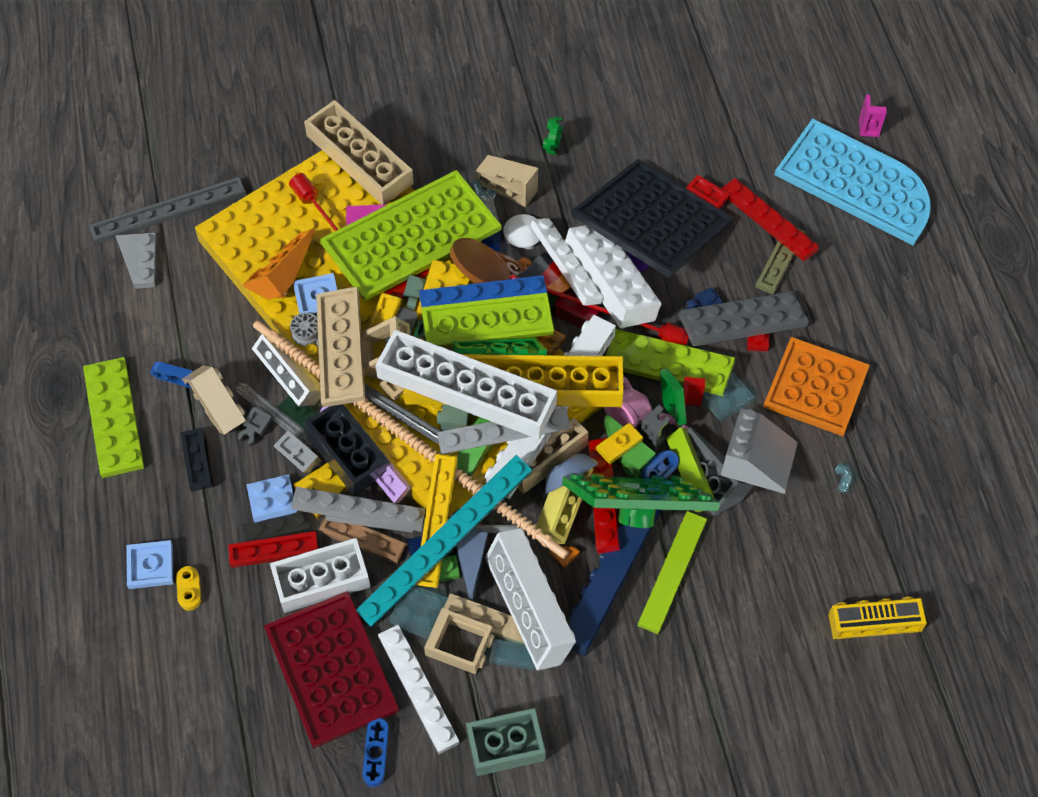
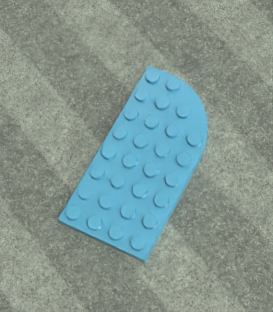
M813 118L775 170V176L913 246L927 224L930 214V199L925 185L916 173L903 163Z

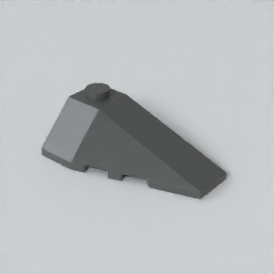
M689 427L687 433L715 500L720 502L719 511H710L716 516L741 502L754 485L721 476L725 456L697 431Z

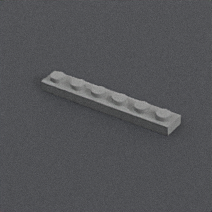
M566 407L553 410L542 435L571 429ZM494 422L437 432L441 454L531 437Z
M296 487L292 501L293 510L420 532L422 531L425 509L302 487Z

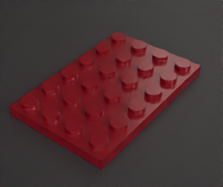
M348 591L263 625L313 749L368 726L369 722L378 718L384 719L399 712Z

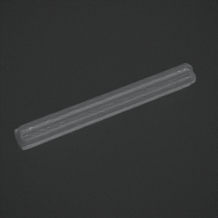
M240 382L236 386V391L250 403L272 416L274 422L286 431H290L309 449L314 448V445L305 435V429L245 382Z

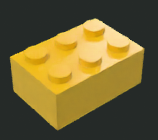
M433 260L423 290L473 284V281L467 278L455 264ZM420 302L417 308V321L423 320Z

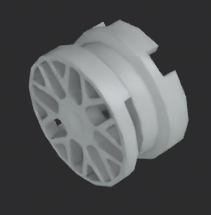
M300 313L292 319L290 328L292 337L297 344L306 346L307 344L313 345L317 342L318 323L316 322L317 317L315 315Z

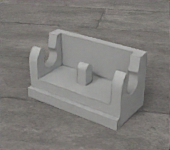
M287 431L274 445L280 453L303 473L306 472L308 475L312 473L311 470L314 466L321 467L324 464L314 452L290 431Z

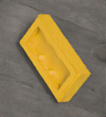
M382 293L367 330L397 316L402 299Z
M628 423L597 445L596 450L609 464H612L642 442L643 437Z

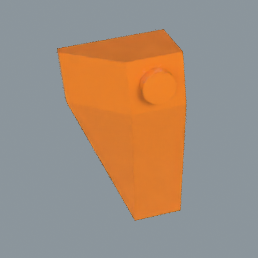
M312 228L299 233L283 247L284 251L268 260L270 264L263 269H257L242 285L246 289L269 300L276 297L280 299L287 295L289 292L288 288L294 283L315 230Z

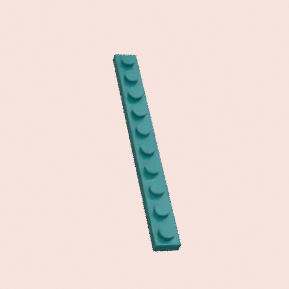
M516 454L356 609L357 613L370 627H373L532 472V469Z

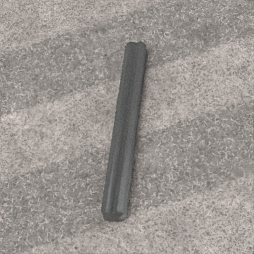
M364 383L365 398L439 444L437 432H441V430Z

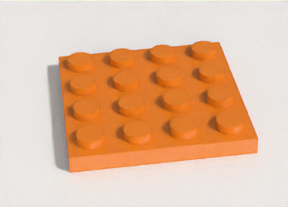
M791 337L763 408L844 436L870 365Z

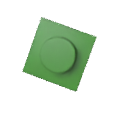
M456 555L444 557L442 559L439 582L460 579Z

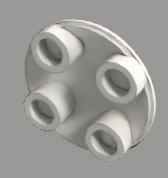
M526 214L510 218L504 225L505 241L516 247L533 249L535 244L540 241L530 226L532 220L536 218Z

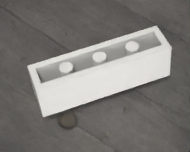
M261 334L252 350L298 406L316 405L321 398L320 382L312 372L308 371V368L305 369L303 365H299V362H295L294 358H290V355H286L285 352L281 351V348L278 349L276 344L271 343L267 340L266 336Z

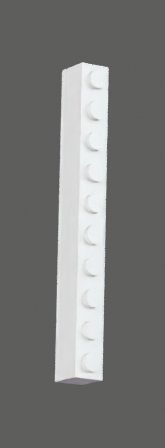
M593 315L590 321L587 320L584 323L581 335L574 338L571 350L565 352L563 356H602L615 336L616 325ZM555 406L554 409H559V408H564V407H566V409H568L569 406ZM552 433L543 434L540 439L528 437L508 441L506 449H502L499 452L494 467L491 466L487 470L485 475L486 482L516 454L531 467ZM516 488L506 498L510 499Z

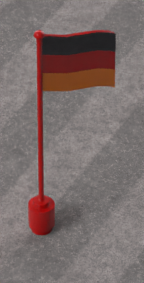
M547 252L536 257L526 270L517 276L516 274L511 276V279L544 275L548 293L582 304L580 299L564 294L572 287ZM585 305L587 307L610 314L607 309L602 308L600 306ZM669 322L666 325H661L660 328L647 323L639 324L658 331V336L663 341L686 346L689 338L685 328Z

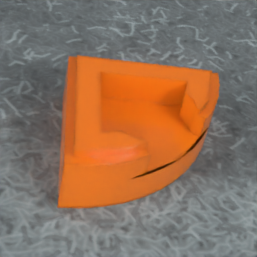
M561 546L569 552L565 559L549 550V554L563 568L580 555V551L571 546Z

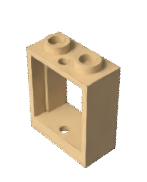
M396 316L361 333L364 374L372 379L377 377L376 363L379 357L374 359L373 344L389 336L391 337L394 330L410 335L409 323Z
M442 608L424 647L425 656L476 674L478 668L482 669L484 666L486 649L491 648L494 642L495 635L492 633V626ZM449 624L483 636L473 662L438 650Z

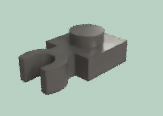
M253 407L245 419L246 421L243 422L246 430L239 433V441L242 442L244 437L249 436L250 439L247 444L250 447L253 446L255 435L259 434L262 436L273 419L272 416Z

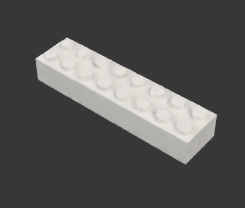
M394 330L376 363L377 378L536 439H540L557 403V390Z

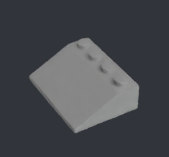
M741 408L727 450L721 476L785 494L798 442L762 414L750 409Z

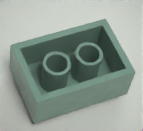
M535 708L466 723L476 776L545 761L546 753Z

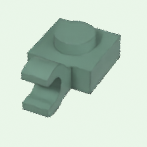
M412 275L409 276L403 295L409 298L406 309L414 311L417 300L420 301L419 290L424 289L425 279Z

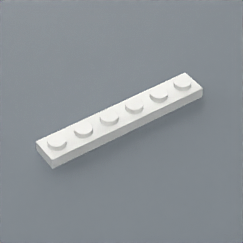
M549 218L533 219L530 226L582 304H601L603 296Z
M399 625L378 634L438 754L459 745V740Z

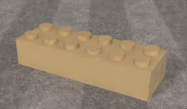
M335 100L304 121L307 137L382 205L389 203L414 184L412 169Z

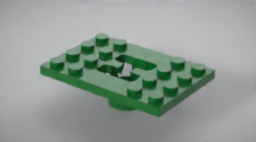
M571 473V476H563L562 485L592 507L620 508L618 521L626 526H629L630 523V527H653L656 509L719 511L720 502L712 498L711 494L704 493L703 489L694 487L693 483L686 482L683 477L672 476L671 479H665L657 475H653L652 478L604 477V475L593 473L591 476Z

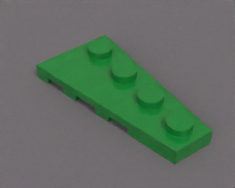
M536 337L453 341V351L458 354L547 355V350Z

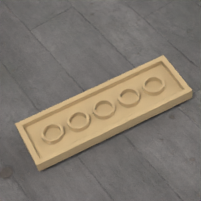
M357 287L316 294L321 404L323 407L364 401L365 385L359 290Z

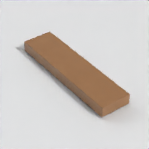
M326 516L319 528V533L340 542L357 538L360 550L397 565L407 548V543L368 527L326 521Z

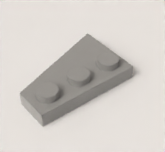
M156 234L115 235L135 289L155 287Z

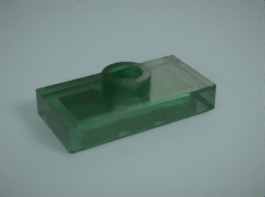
M290 395L277 406L282 414L304 432V421L317 414L309 406H298Z

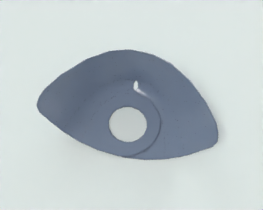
M575 454L550 469L546 475V494L563 486V476H571V473L583 474L596 466L598 462L585 454Z

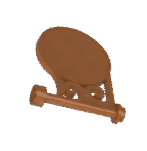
M459 238L450 248V256L456 267L474 283L509 280L513 274L517 276L532 263L531 260L525 257L517 261L470 238Z

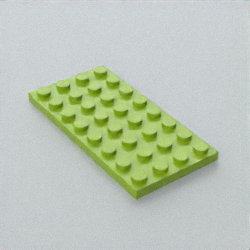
M456 170L320 240L321 245L351 285L358 288L359 295L365 302L404 282L410 275L415 276L430 268L433 260L442 262L451 257L450 248L457 239L470 238L480 242L499 232L501 224Z

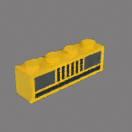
M904 597L896 601L882 599L872 603L865 600L849 605L841 602L832 606L828 614L833 639L922 632L927 624L921 598L914 599L913 597Z

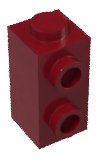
M568 291L564 293L566 295L579 299L575 293H570ZM559 296L554 302L555 316L581 329L587 320L590 321L593 315L599 318L601 315L599 310Z

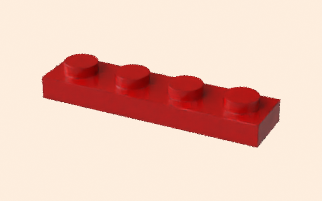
M316 531L228 545L231 568L280 561L318 549Z

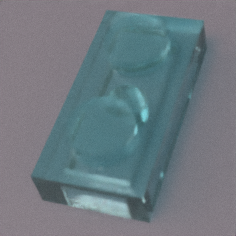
M493 639L490 664L535 671V665L525 644Z

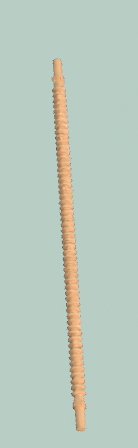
M256 321L253 324V327L266 336L267 340L276 344L278 349L281 348L282 352L290 355V358H294L295 362H299V365H303L305 369L308 368L309 372L317 375V378L320 379V366L317 361H313L312 357L309 358L308 354H304V351H300L298 347L295 348V345L291 344L290 341H286L285 337L281 338L276 331L270 330L260 321ZM367 398L364 401L354 402V406H358L360 410L363 409V413L368 412L369 417L372 416L373 420L377 419V423H382V427H386L388 431L391 430V434L396 433V437H401L400 440L405 441L406 445L410 444V448L415 447L416 452L420 451L419 454L424 455L425 459L429 458L430 463L434 462L435 454H439V452H434V448H429V444L424 445V441H419L420 438L415 437L414 433L410 434V430L405 431L404 426L400 427L401 424L396 423L395 419L391 420V416H386L387 414L385 412L382 413L381 409L377 410V406H372L373 403L368 402ZM457 466L455 481L458 480V484L463 483V487H468V491H473V495H475L482 488V484H477V480L472 481V477H467L468 474L463 473L462 469L458 470ZM501 501L493 509H497L499 514L503 513L502 517L507 516V520H512L513 525L517 524V528H522L523 532L527 531V535H532L533 540L537 539L542 543V546L548 547L561 558L565 559L569 554L567 550L553 541L551 536L541 532V528L537 529L536 524L532 525V521H526L527 518H522L521 513L517 514L516 509L511 510L512 506L507 507L506 502L502 503Z

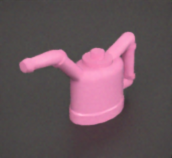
M623 377L622 407H604L606 414L623 427L630 423L636 428L642 424V419L652 411V407L646 395L634 390L629 380ZM660 414V421L669 416L668 423L670 425L673 424L677 428L683 427L686 430L689 428L686 425L679 426L669 414Z

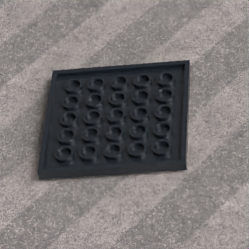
M640 159L634 161L576 206L571 213L572 217L668 278L673 276L731 225L734 219L731 215Z

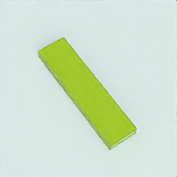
M680 427L666 439L671 451L675 452L678 456V469L681 477L684 478V481L693 483L694 487L703 489L704 493L711 494L712 498H714L687 430Z

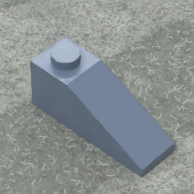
M472 530L455 546L470 601H474L488 544V532Z

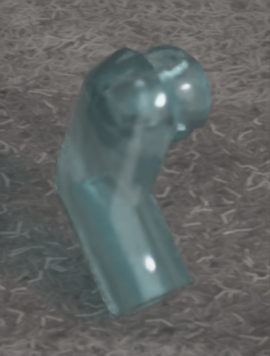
M479 180L471 183L472 190L480 200L487 203L494 200L496 193L493 189L483 190Z
M838 463L835 472L842 476L837 490L847 493L853 478L851 468L848 464Z

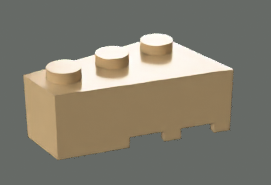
M487 155L476 170V183L526 208L538 191V168Z
M203 365L182 378L185 384L189 383L195 393L193 396L196 400L199 399L205 409V413L219 433L225 435L246 421L243 417L245 412L239 404H235L232 400L234 395L228 386L224 387L221 382L223 377L218 369Z

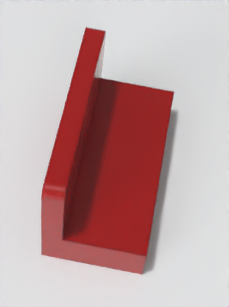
M684 377L682 387L684 390L685 407L686 405L701 406L705 389V378Z

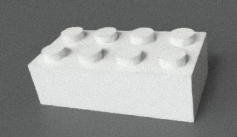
M357 538L270 563L284 613L317 604L346 591L350 594L370 588L368 574Z

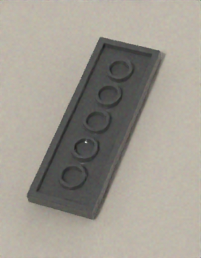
M794 292L680 310L679 314L693 346L807 327L809 322Z

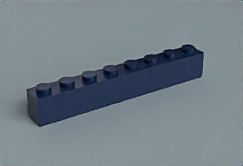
M656 509L654 524L662 511L661 509ZM619 522L620 550L601 554L599 568L595 567L590 575L591 583L588 587L584 586L579 597L581 598L579 605L575 604L569 616L572 618L568 626L573 631L576 641L571 650L586 656L653 527L636 528L630 527V523L629 526H626Z

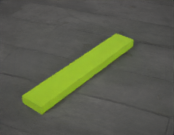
M688 511L686 512L640 617L639 627L659 634L707 521L706 518Z

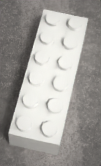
M586 225L569 228L565 242L603 296L602 303L619 328L655 321L661 302L625 251Z
M522 529L499 532L485 556L488 566L537 671L559 666L576 642L574 633L570 630L565 614L561 611L556 601V596L548 585L547 577L538 564V558L534 555L529 540L524 535Z

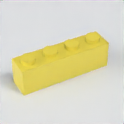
M593 468L583 473L584 476H591ZM564 485L549 492L536 528H541V532L551 536L552 540L557 544H565L582 498Z

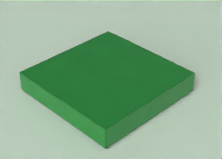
M667 368L660 370L663 406L679 426L685 425L687 423L683 387Z

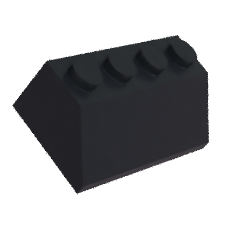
M344 404L330 406L304 421L305 435L353 496L371 486L390 464L387 457Z

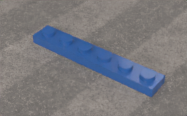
M544 275L419 290V297L422 309V307L547 293Z

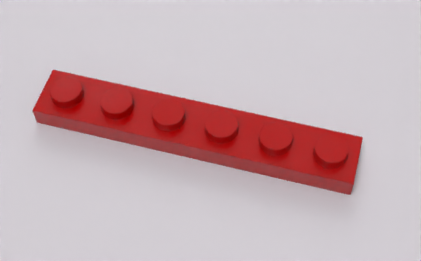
M736 178L721 188L730 194L728 199L802 261L805 262L818 252L819 246Z
M607 438L589 441L590 458L598 462L593 467L592 474L597 473L604 475V477H614L613 463L609 464L596 450V446ZM593 507L596 550L598 554L619 551L617 509Z

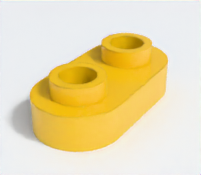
M186 566L181 568L176 575L177 598L184 610L191 611L198 608L201 604L200 576L194 567ZM186 574H191L190 578L184 579V576ZM187 595H192L191 599H185Z

